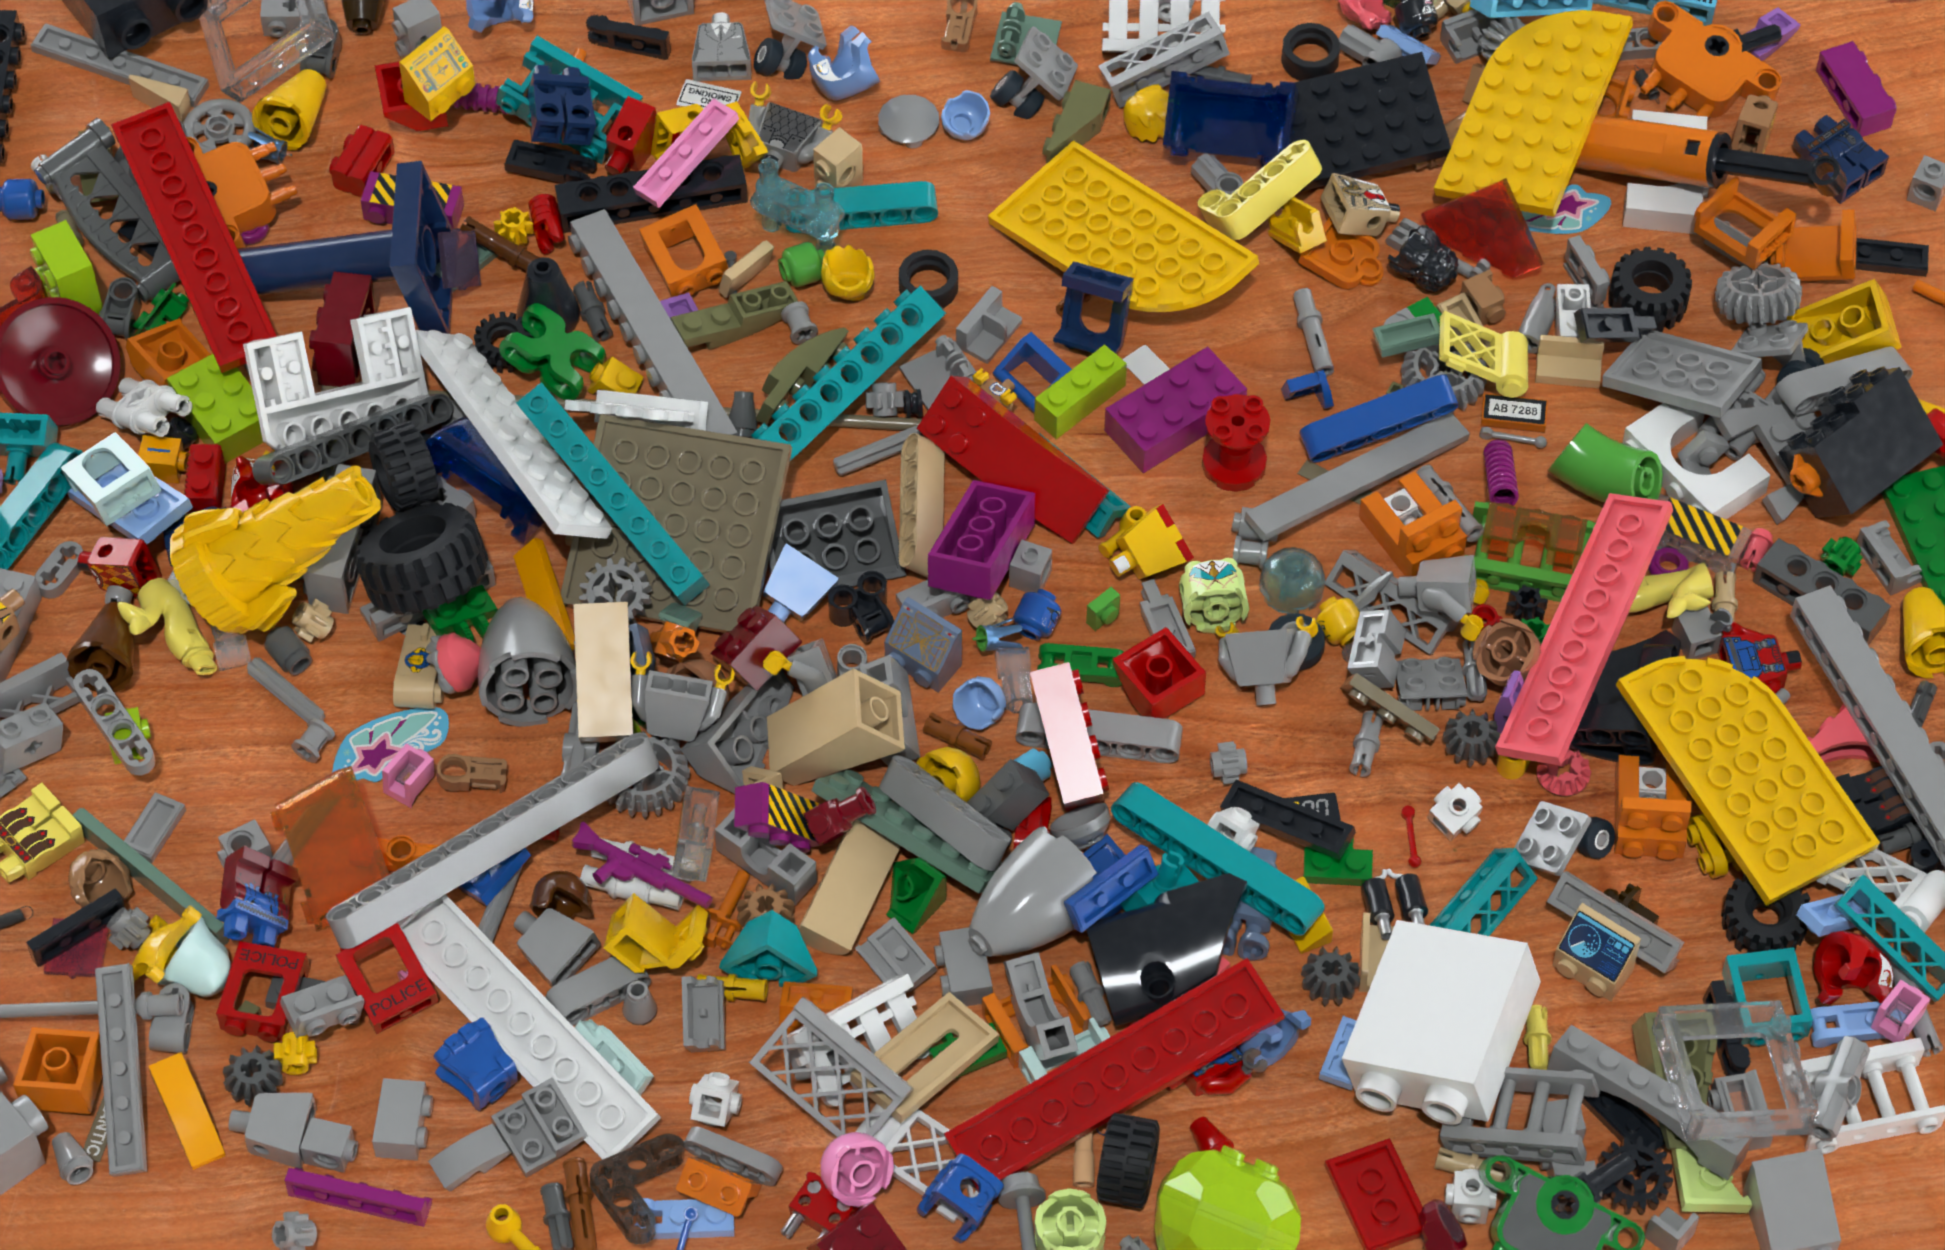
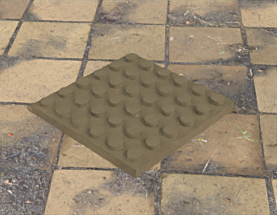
M600 414L594 446L710 584V586L685 605L702 613L698 629L730 633L738 624V617L746 609L753 608L755 605L759 606L792 446L785 443ZM584 486V490L589 494V498L603 512L605 519L613 529L607 539L573 536L561 589L564 605L574 608V604H582L579 596L585 593L582 592L580 583L589 582L585 573L591 572L595 574L597 572L595 567L597 562L602 567L607 566L608 558H611L614 564H618L621 558H625L628 567L635 562L639 567V572L645 571L648 577L646 582H649L652 587V591L647 593L652 603L643 604L646 615L643 616L637 613L634 617L661 622L658 617L660 611L671 603L683 605L682 602ZM620 575V577L624 580L630 579L626 576ZM615 585L616 591H614L613 599L616 602L617 591L619 589Z

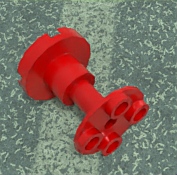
M1240 394L1217 396L1212 400L1211 406L1207 411L1205 425L1212 439L1204 448L1202 468L1205 477L1209 481L1211 478L1217 483L1216 487L1222 490L1234 492L1248 490L1255 486V482L1260 477L1262 479L1265 475L1267 455L1264 446L1260 442L1269 433L1271 419L1260 397Z

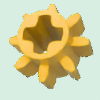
M516 207L500 211L501 220L494 221L495 232L517 245L528 243L527 234L534 233L533 222L530 221L529 212L523 213L521 210L516 209Z
M294 1032L286 1033L282 1036V1043H274V1059L281 1062L284 1073L290 1075L304 1074L308 1071V1064L317 1063L315 1041H309L308 1035L296 1038Z

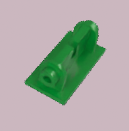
M173 283L167 291L162 288L151 302L155 306L150 314L144 311L133 325L137 329L134 336L166 324L163 320L164 317L170 322L179 319L183 312L186 311L189 299L182 293L176 295L172 292L176 283Z

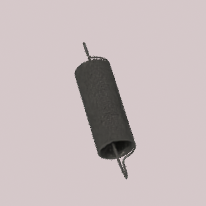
M1643 68L1634 75L1640 86L1643 85V82L1648 77ZM1655 86L1646 95L1650 100L1658 99L1660 92Z
M21 908L0 916V930L25 920L24 916H22Z

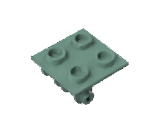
M1013 2L1008 6L1007 11L1001 14L990 60L1016 64L1015 58L1028 30L1033 26L1045 33L1057 45L1062 21L1025 15L1023 5L1019 2Z

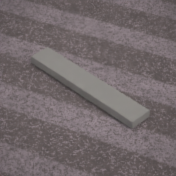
M46 23L31 43L32 52L130 85L129 76L133 74L187 88L191 106L194 108L210 86L207 78L128 51L108 59L93 39Z
M127 963L95 968L109 1175L116 1177L147 1172L133 966Z

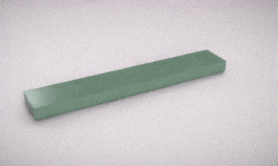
M79 808L72 815L82 825L84 838L98 849L106 850L119 857L128 867L130 876L182 918L183 911L191 905L202 914L201 917L204 919L209 931L224 946L229 942V938L224 937V923L217 920L211 912L84 808Z

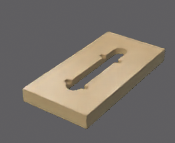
M950 992L874 1053L876 1057L895 1073L899 1074L930 1049L933 1043H937L946 1034L955 1033L958 1036V1039L906 1081L914 1089L891 1114L900 1124L999 1042V1033ZM855 1069L851 1072L850 1081L861 1089L863 1088L862 1076ZM867 1079V1088L877 1087ZM883 1091L868 1092V1096L884 1110L893 1101Z

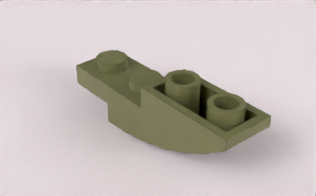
M784 281L731 294L726 304L673 316L670 319L687 347L705 343L708 350L738 341L782 320L781 312L787 305L799 301L788 282Z
M843 327L815 336L793 349L779 361L768 374L762 387V391L769 396L763 402L756 419L768 425L772 419L771 416L785 403L789 404L786 399L790 394L794 395L805 384L811 388L816 382L812 377L825 365L831 369L832 366L829 365L831 360L845 346H848L844 343V340L849 330Z

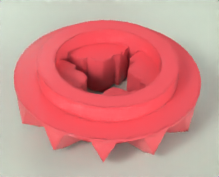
M1568 750L1562 765L1559 767L1553 764L1538 762L1536 770L1538 780L1546 790L1553 794L1561 796L1574 795L1582 791L1589 783L1591 776L1589 761L1581 756L1579 750L1576 752ZM1568 763L1571 764L1570 771L1563 773V775L1561 774L1557 778L1559 767H1564Z

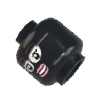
M1399 0L1400 2L1395 7V14L1401 32L1413 35L1414 39L1424 38L1432 34L1431 29L1439 21L1433 0Z

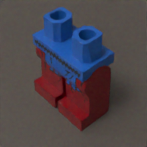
M243 846L225 858L220 896L221 908L218 909L216 917L217 920L224 922V937L232 940H242L247 936L248 932L253 934V944L275 947L278 935L288 928L289 920L287 918L290 912L289 899L292 884L298 881L300 869L277 859L270 861V856L247 846Z

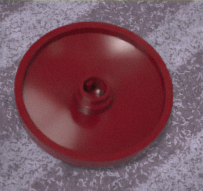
M41 298L19 307L0 325V396L15 413L49 415L58 427L69 426L84 421L96 414V405L100 399L105 397L111 398L120 375L119 348L109 326L89 307L67 298Z

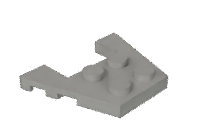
M1786 404L1729 409L1721 418L1712 416L1726 441L1751 429L1755 431L1787 484L1762 499L1775 523H1781L1804 499L1803 496L1805 494L1797 491L1792 485L1790 472L1778 452L1788 445L1787 440L1791 436L1811 428L1810 422L1817 418L1816 414L1811 412L1796 416Z

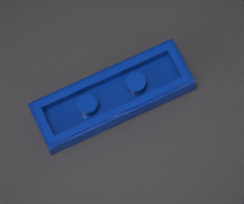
M1140 844L1064 901L1075 930L1081 933L1159 875L1148 847Z

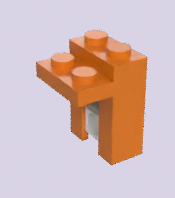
M1416 471L1399 479V484L1403 489L1383 499L1378 491L1361 499L1360 520L1405 577L1417 576L1420 562L1424 560L1463 556L1467 535L1460 528L1463 508L1455 499L1442 505Z
M1619 755L1615 770L1614 854H1622L1631 858L1651 856L1659 857L1663 860L1683 859L1687 843V828L1691 816V801H1687V789L1667 760L1666 769L1639 767V756ZM1646 784L1653 785L1656 788H1649Z

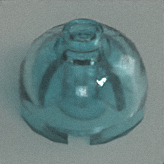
M1290 547L1275 552L1264 563L1260 575L1259 588L1265 597L1264 601L1276 611L1286 614H1299V610H1304L1308 607L1309 610L1315 608L1321 601L1325 589V575L1322 564L1312 553L1305 549Z

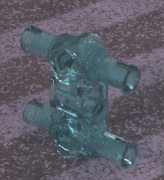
M772 158L763 159L761 164L758 165L760 178L756 182V191L750 199L752 207L762 214L761 222L763 229L768 232H775L779 230V226L783 223L816 238V249H822L824 254L826 250H831L836 246L835 237L840 230L839 224L845 217V211L842 206L834 201L833 186L826 182L819 183L814 188V192L779 177V164L776 160Z

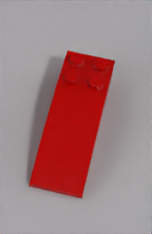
M950 376L916 428L983 482L1035 493V519L1070 543L1076 542L1110 491L968 377Z

